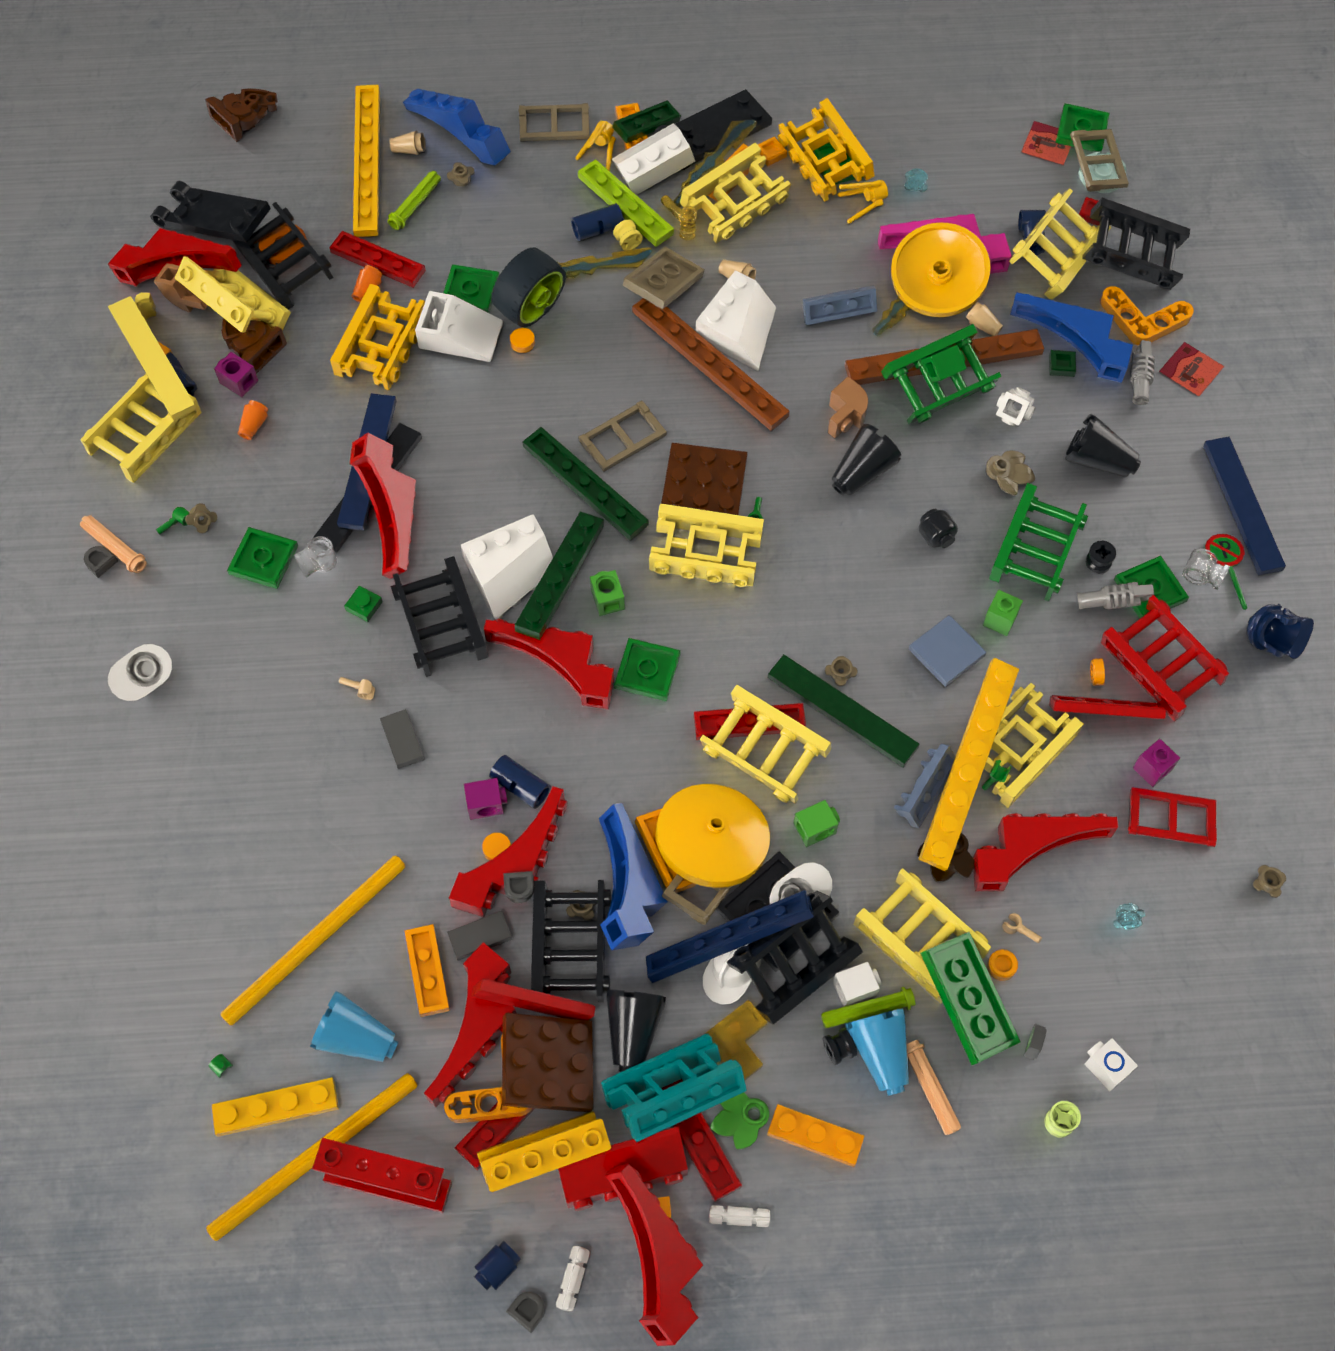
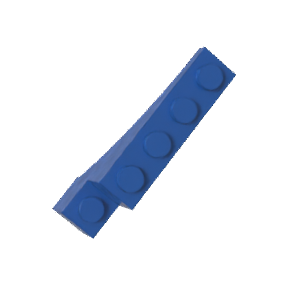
M416 89L403 101L406 110L418 113L442 126L466 145L482 163L495 166L511 153L501 129L485 125L474 100Z
M1016 292L1010 315L1031 321L1059 335L1085 356L1098 372L1097 377L1122 383L1128 369L1133 344L1108 339L1114 315Z
M616 803L598 818L607 840L613 870L611 905L607 919L600 924L612 951L636 947L654 933L648 917L653 916L668 903L662 897L663 890L623 803Z

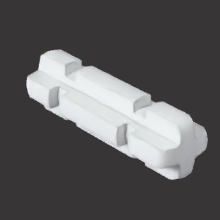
M712 1205L709 1209V1222L711 1224L727 1222V1225L752 1226V1224H756V1227H768L770 1224V1210L757 1208V1211H753V1208L732 1206L723 1209V1206Z
M573 1246L569 1259H572V1261L567 1263L560 1287L563 1292L558 1294L556 1307L568 1312L574 1310L577 1300L574 1296L579 1293L585 1272L583 1264H587L590 1255L589 1250L584 1247Z

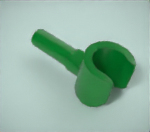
M756 497L754 510L748 517L763 519L760 514L761 497Z
M183 507L175 508L172 518L156 529L158 534L160 535L178 522L183 526H187L185 517L189 514V511Z
M996 760L990 772V778L982 785V789L988 790L997 781L1005 782L1011 766L1008 768L1001 767V760Z
M223 1054L217 1055L208 1065L219 1078L222 1077V1073L227 1068L233 1067L232 1063Z

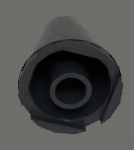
M1089 414L1083 421V424L1087 426L1077 430L1067 449L1066 455L1068 456L1065 457V460L1127 477L1130 473L1134 475L1141 464V461L1138 460L1139 454L1099 418Z
M863 424L832 476V481L834 482L832 487L839 494L852 495L901 460L899 458L901 452L888 436L880 437L877 435L876 432L879 429L875 426Z
M607 990L613 1065H619L618 1072L625 1071L646 1061L666 1004V997L641 992Z

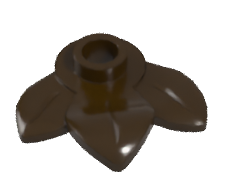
M961 833L957 842L959 848L954 850L947 870L943 871L930 865L931 875L935 882L947 881L955 872L965 878H969L974 869V859L967 851L969 843L964 834ZM924 843L918 849V857L920 856Z

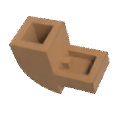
M166 263L154 280L160 292L172 304L184 311L191 312L193 308L205 310L208 305L175 279L180 266Z
M850 377L845 378L831 391L829 406L836 413L829 420L828 434L836 438L842 432L846 433L852 425L860 429L865 422L868 396L865 390Z

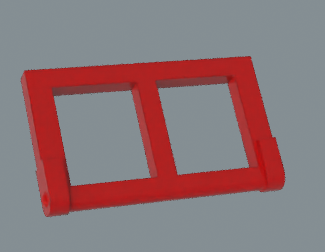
M1132 787L1130 789L1128 834H1139L1215 847L1217 842L1216 800ZM1140 798L1169 802L1168 830L1139 826ZM1177 804L1206 808V836L1177 832Z

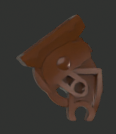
M253 88L241 89L240 94H227L223 96L222 100L214 96L205 99L210 117L236 142L242 138L243 131L254 128L259 123V120L266 116L267 112L277 111L276 103H278L276 93Z
M223 318L221 331L228 348L233 349L235 355L253 365L256 374L287 345L282 329L277 326L270 327L264 321L251 320L246 332L242 333Z

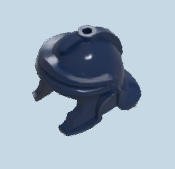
M1281 604L1263 606L1249 618L1247 628L1249 642L1259 650L1267 648L1266 652L1273 653V655L1282 658L1283 655H1288L1292 659H1297L1307 646L1314 627L1312 618L1297 616L1288 608L1281 610Z

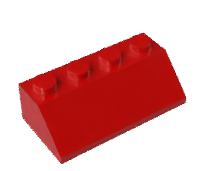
M679 1127L660 1131L639 1142L631 1139L613 1144L608 1151L558 1168L568 1209L574 1207L575 1211H581L592 1207L593 1202L605 1199V1202L619 1200L617 1193L605 1175L613 1167L630 1164L631 1167L635 1168L640 1173L641 1181L649 1191L654 1189V1184L665 1182L666 1186L682 1182L683 1176L688 1175V1167Z

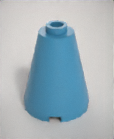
M335 991L328 1004L329 1008L322 1016L310 1047L315 1050L383 1062L385 1057L391 1059L398 1045V1041L393 1040L395 1033L345 995Z
M901 1008L845 1023L879 1090H886L888 1096L904 1092V1085L909 1084L904 1009Z

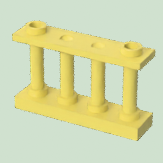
M1070 188L1063 194L1058 192L1050 200L1049 204L1051 207L1025 241L1022 239L1013 248L1012 251L1015 254L1009 260L1013 264L1023 257L1049 281L1050 287L1044 295L1050 300H1053L1067 288L1087 261L1082 259L1083 254L1093 243H1096L1099 226H1091L1065 202L1073 192ZM1058 210L1084 233L1083 236L1086 238L1084 241L1079 242L1054 218ZM1046 226L1051 228L1073 249L1071 251L1074 254L1072 257H1066L1041 233ZM1035 241L1061 265L1062 271L1060 273H1054L1029 249Z
M183 257L175 279L240 332H246L251 320L264 321L270 327L277 326L283 331L291 312L239 270L237 272L224 269L203 270L190 258Z
M147 374L140 377L136 384L91 429L87 430L80 439L89 455L92 456L100 448L121 461L119 465L125 477L133 483L202 413L196 398L190 394L189 396L194 402L196 410L175 420L171 418L169 413L165 418H161L143 407L142 404L150 396L162 402ZM135 413L156 427L148 435L144 436L125 424V422ZM116 431H119L138 443V445L127 454L107 440Z
M736 685L731 692L735 707L713 740L702 735L700 741L702 746H704L703 751L714 759H717L718 756L766 785L774 791L773 795L782 802L787 803L791 801L796 804L798 796L792 789L814 756L818 757L820 754L824 758L827 757L832 749L831 742L739 685ZM750 711L758 716L756 718L758 722L735 755L722 747L742 715ZM773 725L781 730V737L761 767L757 769L745 760L766 728H771ZM797 740L805 745L803 747L805 751L784 783L781 784L768 775L790 742Z
M902 868L895 881L900 887L875 912L871 911L869 913L863 908L856 915L853 925L942 1004L941 997L920 953L944 943L952 933L958 937L970 932L982 959L987 956L991 946L982 933L979 931L974 932L923 887L921 880L914 873H908ZM910 894L922 906L897 932H890L883 925V920ZM932 914L944 926L919 952L911 951L905 945V940Z

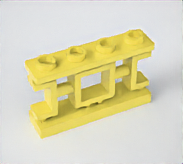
M753 143L682 190L680 204L685 210L690 208L689 211L693 214L702 208L711 218L712 222L709 223L707 231L710 235H714L713 240L715 243L723 239L728 240L740 227L746 228L755 217L765 215L773 205L783 203L789 196L788 192L791 187L789 181L784 182L782 176L772 181L761 169L765 165L766 157L760 155L761 148L756 143ZM748 168L750 174L754 177L750 181L742 173ZM737 184L749 197L738 205L725 193ZM760 185L768 193L760 198L761 193L756 189ZM712 192L713 196L718 200L715 204H712L706 197ZM723 209H726L732 216L726 222H724L725 218L720 213Z
M660 504L656 532L668 535L665 548H651L649 570L661 575L675 574L687 579L701 578L713 583H733L739 587L753 586L756 562L744 561L747 546L760 548L764 519ZM675 528L689 530L688 539L674 537ZM727 536L741 538V546L726 545ZM695 538L720 542L717 556L692 553ZM672 547L686 549L685 558L670 556ZM723 556L738 557L737 566L722 564Z
M1032 683L1025 689L1020 687L1011 697L1012 702L1005 708L991 747L999 755L994 760L988 757L984 767L990 773L995 761L1001 760V767L1008 762L1020 771L1028 764V767L1008 787L1006 785L1010 781V774H1008L1005 782H998L992 790V793L1001 796L1000 802L1007 808L1023 794L1078 736L1084 725L1076 717L1072 720L1069 719L1070 715L1066 712L1057 721L1037 706L1044 694L1040 691L1037 693L1034 690L1035 685ZM1029 700L1024 711L1034 719L1028 724L1016 714L1008 722L1024 703ZM1043 725L1054 735L1062 727L1063 730L1042 750L1041 748L1047 739L1038 732L1040 727ZM1014 728L1034 744L1022 758L1002 742Z

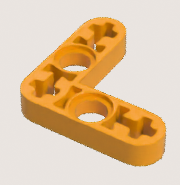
M1116 286L1104 289L1100 299L1103 309L1108 314L1114 315L1113 321L1135 345H1140L1142 340L1153 342L1187 325L1194 313L1191 304L1185 301H1177L1145 317L1124 291ZM1121 313H1130L1133 318L1130 320L1124 319ZM1163 320L1168 326L1160 327L1155 321Z
M503 1034L501 1036V1049L503 1047ZM502 1087L456 1092L448 1096L444 1103L445 1113L454 1123L518 1117L526 1115L532 1110V1108L502 1106ZM489 1096L496 1098L498 1101L496 1109L491 1112H485L481 1109V1102L484 1098ZM475 1098L474 1104L477 1113L473 1114L471 1107L463 1108L460 1115H456L455 1111L451 1110V1108L456 1107L457 1101H461L463 1106L472 1105L471 1099Z

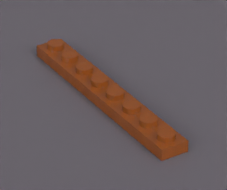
M644 298L632 306V312L770 431L774 430L789 417L790 411L668 307L661 309Z
M1038 329L972 339L973 343L971 344L982 365L1043 355L1044 351ZM917 349L846 360L845 369L847 376L859 385L885 381L881 371L886 364ZM965 356L966 367H971ZM915 367L909 369L907 374L908 377L922 375L921 371Z

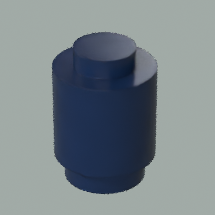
M503 1241L499 1246L495 1245L474 1266L478 1271L474 1277L486 1290L491 1286L497 1290L518 1268L516 1264L521 1258Z

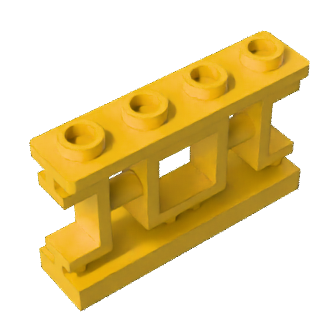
M828 98L819 102L820 108L818 110L816 107L811 109L813 120L798 128L794 126L792 121L787 122L786 127L781 123L778 125L780 134L777 135L784 148L787 147L789 150L788 153L794 164L798 163L800 166L799 169L805 180L809 179L814 194L816 196L820 195L824 202L829 200V194H837L835 183L851 174L857 182L861 181L862 177L867 181L875 176L872 159ZM825 122L829 129L818 134L817 131L824 128ZM806 137H809L808 140H806V141H804V142L801 143V146H802V150H801V148L799 147V145L797 144V142L800 141V140H802V139H804V138H806ZM830 142L835 152L818 160L813 151ZM847 153L851 161L840 166L839 163L847 159ZM830 168L832 171L824 175L823 181L819 174Z
M370 284L330 359L334 375L344 377L346 373L348 377H352L356 368L373 372L374 384L379 386L381 383L384 389L390 390L393 383H396L399 379L403 363H407L412 345L417 343L415 329L425 301L420 299L417 303L416 300L411 299L407 308L390 303L389 292L384 291V293H381L379 286ZM378 310L381 314L388 315L387 318L376 317ZM397 319L408 321L406 327L404 328L403 324L396 323ZM376 329L393 334L388 346L371 342ZM358 348L360 351L368 353L366 358L355 355ZM378 356L389 359L386 367L384 363L376 361Z
M591 1111L476 1153L485 1182L490 1192H495L611 1149V1145L603 1120L597 1119L595 1112Z

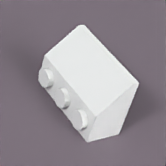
M674 123L612 158L628 188L636 195L695 162L688 142Z

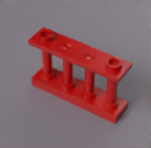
M1152 595L1147 603L1146 609L1149 610L1147 614L1123 632H1117L1113 627H1110L1103 633L1101 644L1145 691L1166 709V713L1175 722L1183 716L1187 707L1185 704L1187 698L1212 679L1220 686L1223 685L1229 672L1223 661L1218 658L1215 659L1171 613L1168 604ZM1155 620H1158L1166 628L1167 632L1141 652H1136L1129 645V640ZM1176 639L1187 651L1161 671L1154 672L1148 665L1147 660ZM1195 659L1205 671L1178 692H1173L1166 684V680Z
M326 1138L321 1140L312 1167L314 1171L325 1173L323 1179L325 1183L440 1213L444 1212L452 1185L451 1180L442 1178L444 1174L443 1168Z

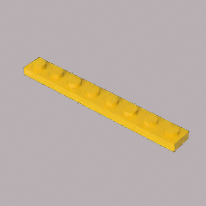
M360 85L355 87L353 233L356 237L378 236L379 85Z
M993 658L990 661L918 860L943 871L948 869L1019 668L997 658Z

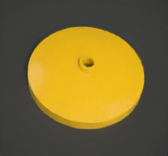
M931 223L910 232L896 248L891 265L892 284L899 298L912 310L930 317L954 316L971 308L985 292L990 276V259L984 244L968 229L952 223Z
M699 784L678 791L664 804L656 825V842L664 861L679 876L700 886L724 888L748 880L762 866L770 845V831L761 810L741 792L717 784Z

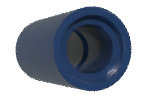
M615 203L572 217L571 225L576 239L581 241L614 230L616 225L624 221L619 205Z
M507 755L501 756L496 761L489 774L491 779L497 778L499 785L505 787V789L512 792L534 809L544 802L551 789L549 784Z

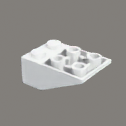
M429 291L415 332L419 349L491 362L504 322L454 295Z

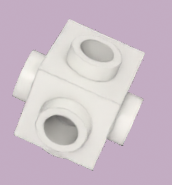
M1016 387L1015 390L1010 389L1006 393L1003 392L996 405L999 407L996 415L1002 417L1001 420L1009 425H1020L1025 420L1029 421L1036 408L1032 406L1035 399L1029 397L1031 393L1019 387ZM1015 401L1022 404L1021 410H1017L1014 407Z

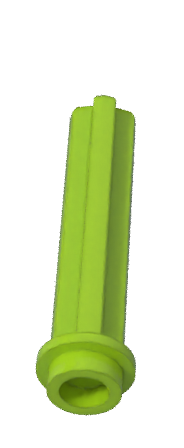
M436 171L429 172L399 208L388 215L389 219L387 222L391 228L399 230L405 227L406 220L441 181V177Z
M901 987V992L823 1012L821 1020L825 1028H830L904 1007L908 1011L911 1010V1006L916 1005L914 994L911 988L905 989V987Z

